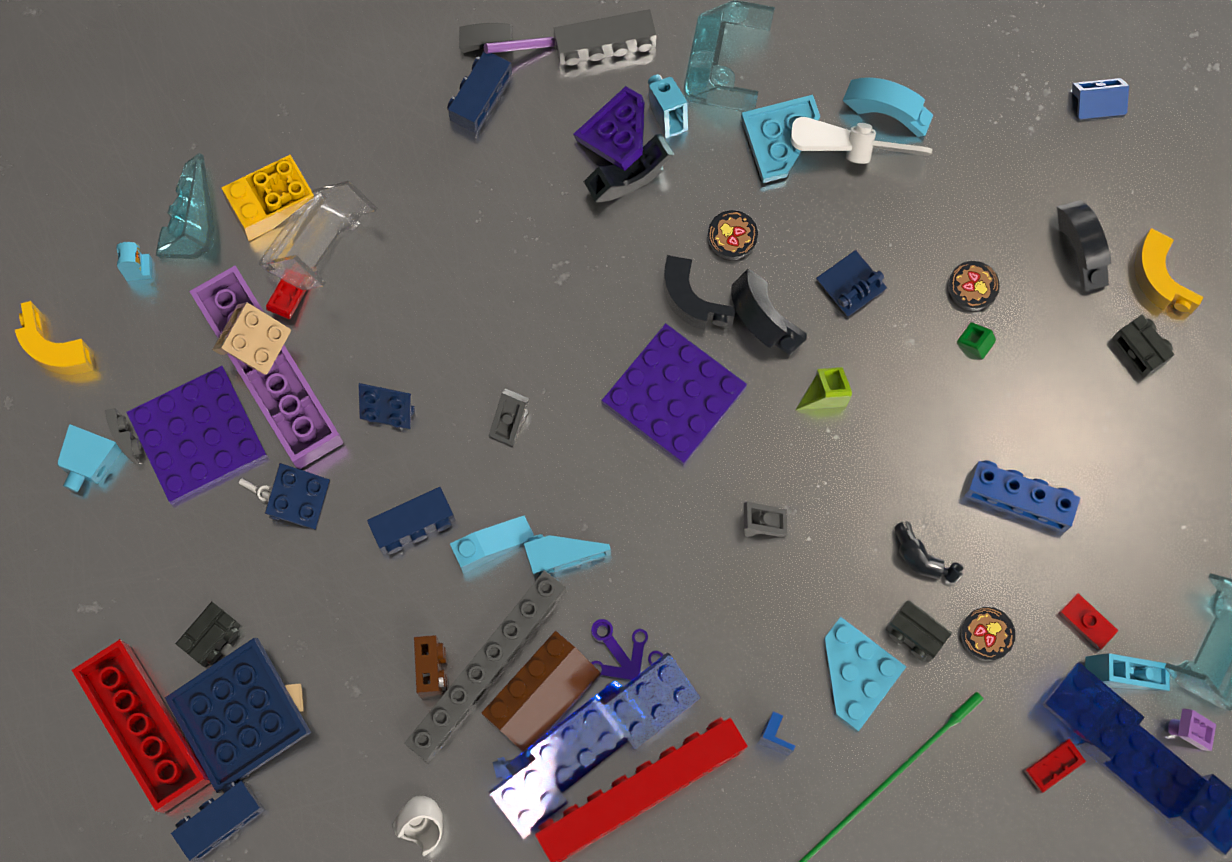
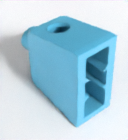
M659 74L653 75L648 80L649 103L665 139L687 131L688 105L672 77L662 79Z
M70 424L58 459V466L63 471L69 473L63 487L78 493L84 479L95 484L100 483L121 453V449L116 442Z

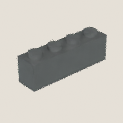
M650 9L553 27L560 65H575L586 60L597 61L607 56H623L633 51L645 52L656 47L657 35Z

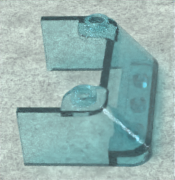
M733 0L699 15L683 90L684 96L688 101L742 112L755 109L758 91L734 87V72L728 67L718 65L726 23L770 31L775 7Z
M1210 573L1208 578L1216 588V592L1210 597L1208 606L1215 619L1194 662L1185 660L1178 666L1166 663L1165 669L1179 686L1219 708L1231 711L1232 579Z

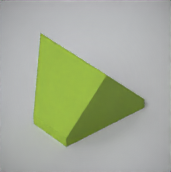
M843 367L817 369L815 378L796 410L847 407L852 397V390Z

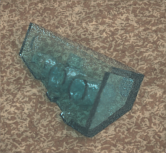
M200 153L186 162L175 190L179 193V196L173 205L169 206L167 212L171 215L167 227H162L159 234L155 255L159 258L197 259L204 253L209 252L213 247L214 223L204 155Z

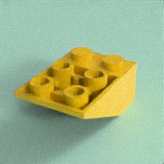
M291 155L221 187L225 200L248 241L273 230L314 197Z

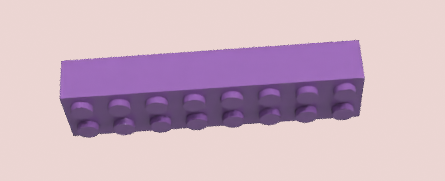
M236 266L229 268L189 291L217 338L221 335L238 304L247 302L264 312ZM285 345L280 350L268 374L265 375L228 354L297 469L305 467L343 444L339 433Z

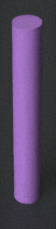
M554 37L485 43L484 51L488 54L554 47L555 39Z

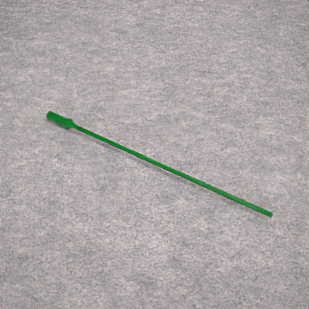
M975 692L954 713H951L948 722L799 862H807L950 727L958 723L961 724V721L984 698L978 692Z

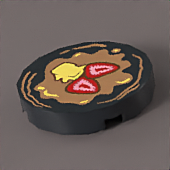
M729 210L721 212L713 218L709 224L707 239L716 255L723 259L738 260L751 254L757 244L758 230L756 223L750 216L741 211Z
M972 260L961 263L953 270L948 279L949 294H951L955 304L965 310L979 311L989 307L999 294L1000 282L998 275L989 265L980 261Z
M982 607L972 611L964 619L960 628L964 648L972 657L981 661H994L1003 658L1011 651L1015 642V628L1012 620L1003 611L994 607Z

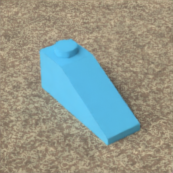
M521 516L473 532L450 543V546L464 574L524 546V543L528 542V539L534 536L525 516Z
M543 534L530 537L528 542L524 543L534 579L539 578L544 570L551 574L611 555L609 544L551 535L546 537Z
M1111 653L1085 657L1086 684L1112 688L1170 691L1169 664Z

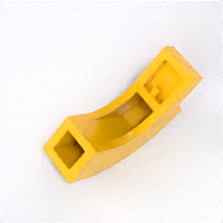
M1151 228L1143 237L1136 252L1134 269L1137 282L1145 296L1160 309L1164 310L1169 304H1172L1177 310L1192 314L1199 307L1204 297L1181 286L1170 277L1165 261L1174 239Z
M32 301L21 303L22 313H19V319L23 328L15 329V333L22 348L35 362L51 372L64 375H76L93 371L89 347L82 339L65 343H54L46 340L43 334L39 309Z

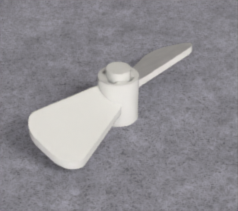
M799 117L793 122L791 131V143L800 151H846V159L860 164L870 162L873 148L923 156L931 155L933 150L922 146L875 141L876 131L867 123H858L857 126H853L851 130L808 117Z

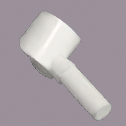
M243 478L240 479V485L257 494L258 499L262 503H268L267 499L261 497V493L266 490L271 493L272 488L270 486L259 487Z

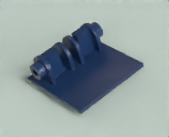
M854 250L816 278L847 317L888 289L882 282L885 279L883 273L880 270L877 272L873 271L857 250Z
M359 383L360 419L411 429V416L415 412V406L411 405V393Z
M279 463L264 514L270 515L269 518L279 521L283 519L315 530L330 479Z

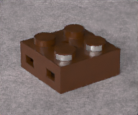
M436 635L414 637L416 693L422 700L439 699L443 696V691L448 690L447 674H445V670H442V664L447 663L446 647H444L443 642H439ZM430 673V676L423 677V674Z

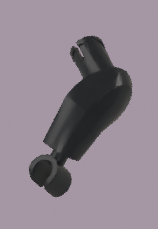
M905 521L907 528H905L903 522L895 526L894 530L901 543L899 552L917 574L940 579L944 575L945 579L950 583H956L963 576L960 573L963 570L961 564L954 562L949 568L944 567V560L927 553L923 542L916 539L910 522Z

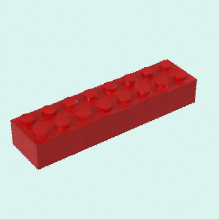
M720 717L711 722L706 728L707 732L702 735L697 731L686 737L682 742L683 746L677 750L673 745L661 752L660 760L652 764L648 760L635 768L636 774L630 778H627L625 774L611 783L612 788L603 793L602 789L592 793L587 797L588 803L580 808L577 804L567 808L562 812L564 817L554 822L551 818L539 825V832L535 836L549 861H564L743 753L748 748V745L731 717L725 721Z

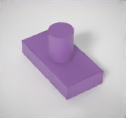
M1182 709L1180 719L1170 720L1169 733L1171 735L1179 736L1201 750L1212 751L1216 729L1215 723L1191 709Z

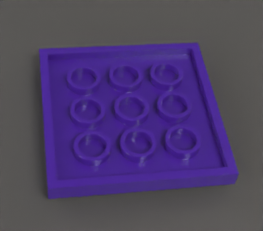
M665 323L605 395L601 403L684 466L744 392L748 384Z
M223 366L126 412L171 505L268 457Z

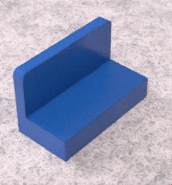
M1121 78L1072 83V93L1078 98L1077 116L1079 119L1127 114L1129 85Z
M773 711L767 718L758 743L789 756L796 746L775 737L783 715Z

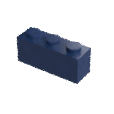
M485 51L481 57H476L470 75L463 78L459 87L460 91L448 103L447 110L450 121L477 133L512 75L511 62L493 53L486 54Z
M437 487L367 520L382 554L396 553L403 548L402 545L410 541L413 543L420 542L427 537L428 533L434 530L438 532L452 526L451 522L456 521L441 487Z
M243 781L230 783L222 790L224 794L219 798L207 800L199 807L200 812L192 818L189 815L176 823L177 829L171 832V835L189 861H198L265 811L247 783Z

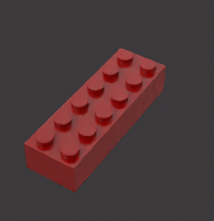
M119 639L71 670L156 812L165 813L210 783L198 758L129 644Z

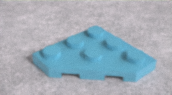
M813 95L741 113V119L762 183L788 176L801 153L791 143L793 122L799 117L820 120V114Z
M840 617L823 639L827 654L830 686L833 693L834 712L836 717L854 731L859 732L905 670L906 666Z

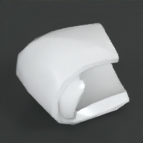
M415 796L399 811L392 823V828L398 838L401 837L418 844L423 850L422 855L425 856L432 852L441 840L443 814L433 799L426 796Z

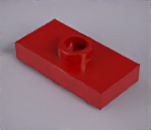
M288 266L266 304V310L291 319L312 281V275Z
M1079 593L1059 612L1098 651L1102 650L1119 631Z
M1067 739L1026 768L1024 772L1041 794L1084 764L1086 760L1072 741Z

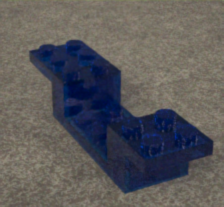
M666 653L625 686L620 685L614 680L510 761L505 767L511 775L491 789L489 793L524 838L568 804L562 793L626 742L636 750L701 697L671 654Z
M1077 662L1042 705L1082 738L1078 746L1183 835L1187 838L1199 836L1220 855H1226L1232 848V789L1216 775L1201 776L1139 725L1145 718L1140 712L1081 663Z

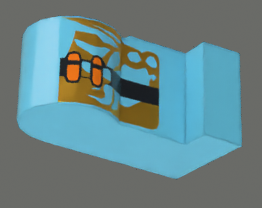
M134 242L117 244V267L125 280L152 279V257L150 254H141L140 246Z

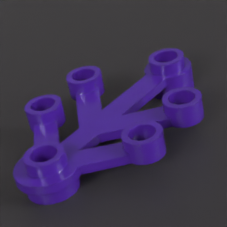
M605 619L595 621L591 628L593 638L598 642H603L621 666L604 665L600 661H592L593 665H599L602 669L601 675L598 678L607 676L631 680L637 687V689L621 688L616 683H609L604 688L605 697L609 700H616L617 698L636 700L640 707L647 711H654L660 708L664 701V692L658 686L660 667L664 663L663 653L656 650L649 654L648 663L650 671L648 681L646 682L640 674L644 645L648 641L647 632L644 629H636L633 632L632 642L634 644L630 660L612 636V624ZM598 628H606L607 634L599 636L597 634ZM637 633L644 634L645 640L643 642L635 640ZM653 655L661 657L659 664L652 663L651 657ZM615 687L618 693L615 696H610L607 693V689ZM653 693L656 699L653 702H648L645 699V695Z

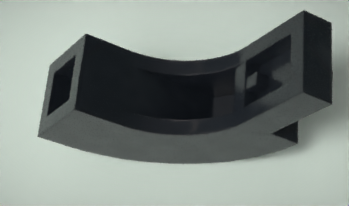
M656 134L643 146V154L625 171L616 165L598 166L583 182L595 202L614 200L641 188L664 171L662 166L674 156V153L663 135Z
M1081 200L1057 206L1059 230L1070 238L1077 254L1081 289L1089 291L1108 286L1107 265L1111 264V257L1105 233L1096 214Z
M667 255L663 279L664 293L676 315L691 326L703 330L706 328L707 321H712L717 326L732 325L735 307L707 302L693 292L689 282L692 259Z
M747 269L731 286L732 301L739 317L751 333L769 348L775 345L791 355L807 340V333L777 312L768 297V282Z

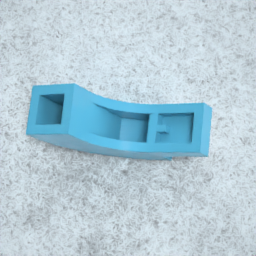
M853 79L843 98V101L858 115L878 112L892 116L903 123L917 137L926 135L933 118V114L923 106L925 99L903 85L885 79Z

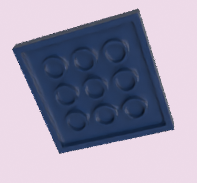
M252 638L165 697L216 793H222V790L227 785L240 781L311 733L258 638Z

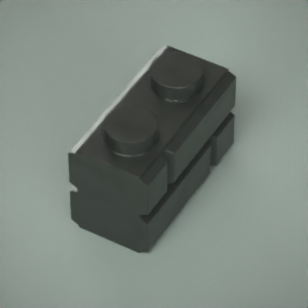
M1141 314L1132 322L1122 327L1112 338L1144 378H1146L1170 361L1175 354L1173 353L1172 344L1167 339H1162L1156 332L1157 327L1155 323L1149 318L1146 319Z
M910 600L903 604L886 627L890 631L888 635L899 644L906 643L912 648L911 653L921 661L927 659L929 662L937 655L952 634L951 631Z
M211 601L175 644L203 667L207 664L212 665L221 655L219 651L226 642L231 643L237 637L240 624Z

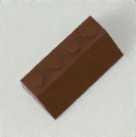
M555 630L481 714L528 757L531 750L537 747L601 673L575 646Z

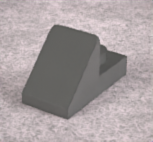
M505 388L501 394L489 436L513 446L528 415L526 408L529 398Z
M744 502L745 536L766 534L782 537L788 535L787 509Z

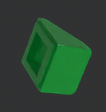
M970 322L957 340L959 345L981 359L985 358L996 342L991 329Z

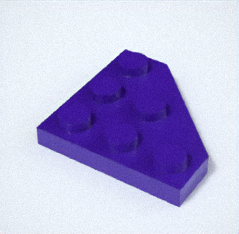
M625 86L573 134L576 141L625 171L643 154L645 102L642 95Z

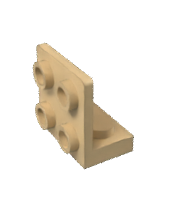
M247 302L238 304L212 350L220 355L230 354L265 375L271 369L291 329Z

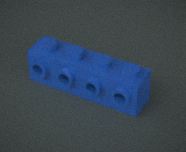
M987 460L983 462L978 461L973 467L964 495L965 497L1063 532L1072 527L1081 497L1074 495V492L1070 489L1051 487L1048 482L1042 479L1035 478L1032 480L1023 477V474L1019 471L1012 469L1007 471L998 468L996 463Z

